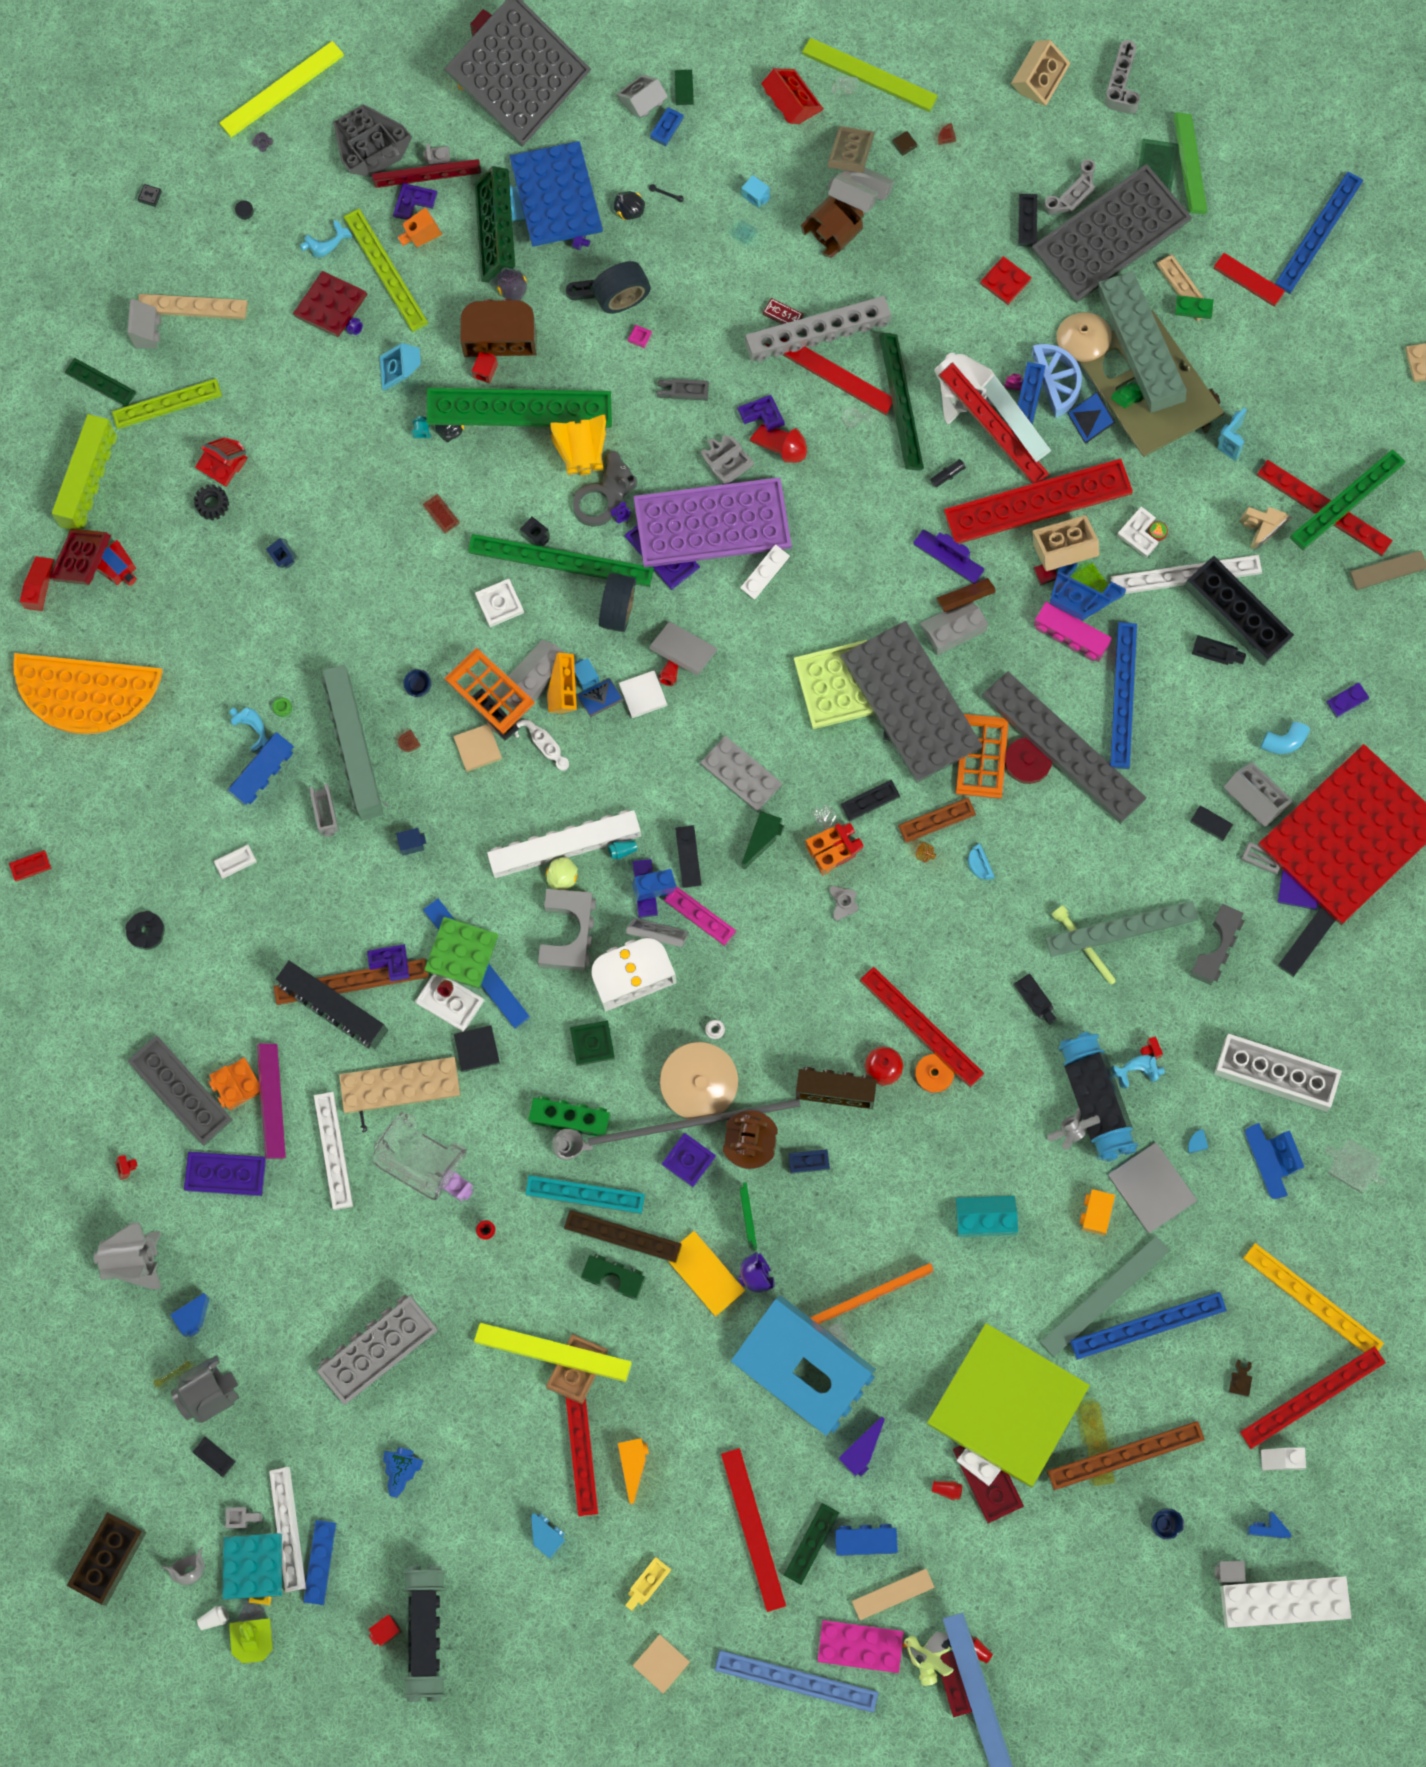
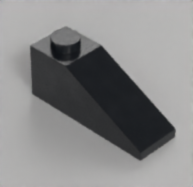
M480 689L472 697L478 700L485 691ZM488 695L480 704L489 711L496 703ZM469 704L478 717L504 741L519 730V727L514 723L504 734L500 733ZM500 707L492 713L499 722L507 716Z
M694 825L675 827L683 888L702 886Z

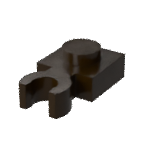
M1238 1359L1235 1365L1238 1373L1232 1372L1228 1393L1249 1397L1252 1376H1248L1247 1372L1251 1369L1252 1363L1248 1362L1247 1368L1243 1369L1240 1366L1241 1360Z

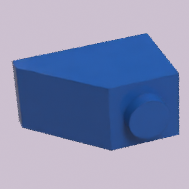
M205 1293L170 1314L181 1334L185 1337L196 1335L200 1331L199 1328L203 1326L209 1303V1297Z

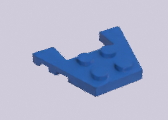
M1077 563L1059 567L1049 604L1083 621L1124 596L1126 589L1111 582L1104 592L1100 593L1070 577L1077 568Z

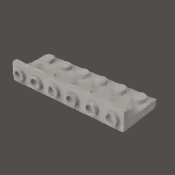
M412 1293L409 1296L404 1294L396 1301L398 1305L393 1309L389 1306L381 1313L383 1317L378 1321L375 1319L370 1321L365 1326L367 1329L362 1334L358 1331L350 1338L352 1342L347 1346L342 1344L334 1351L336 1354L332 1358L327 1356L319 1363L321 1367H319L317 1372L344 1405L438 1330L436 1325L415 1301Z

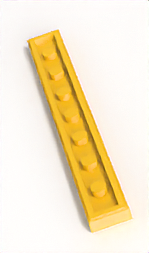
M1256 1243L1243 1257L1244 1261L1364 1353L1374 1346L1379 1351L1383 1346L1384 1342Z

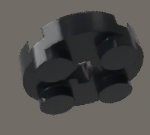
M151 911L135 914L125 927L129 942L134 947L144 950L157 947L162 942L165 932L163 921ZM144 926L146 928L150 926V929L148 930V935L144 933L141 934L142 928Z

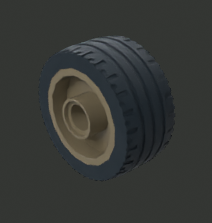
M635 261L618 263L603 271L593 282L592 289L603 311L615 314L642 302L648 296L651 286L640 264Z
M609 573L600 608L599 627L619 632L626 631L633 606L636 578Z

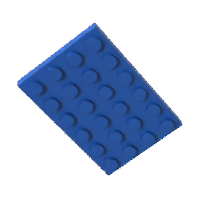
M580 141L510 155L532 247L603 232Z

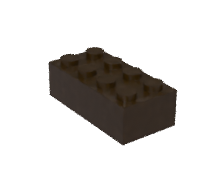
M803 1067L798 1072L796 1099L873 1110L877 1079H873L871 1075L857 1077L850 1072L835 1074L833 1070L824 1069L823 1072L815 1071V1068Z
M107 1512L66 1586L101 1605L107 1606L147 1532Z

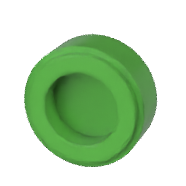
M278 698L273 703V711L279 717H286L291 713L292 705L287 698Z

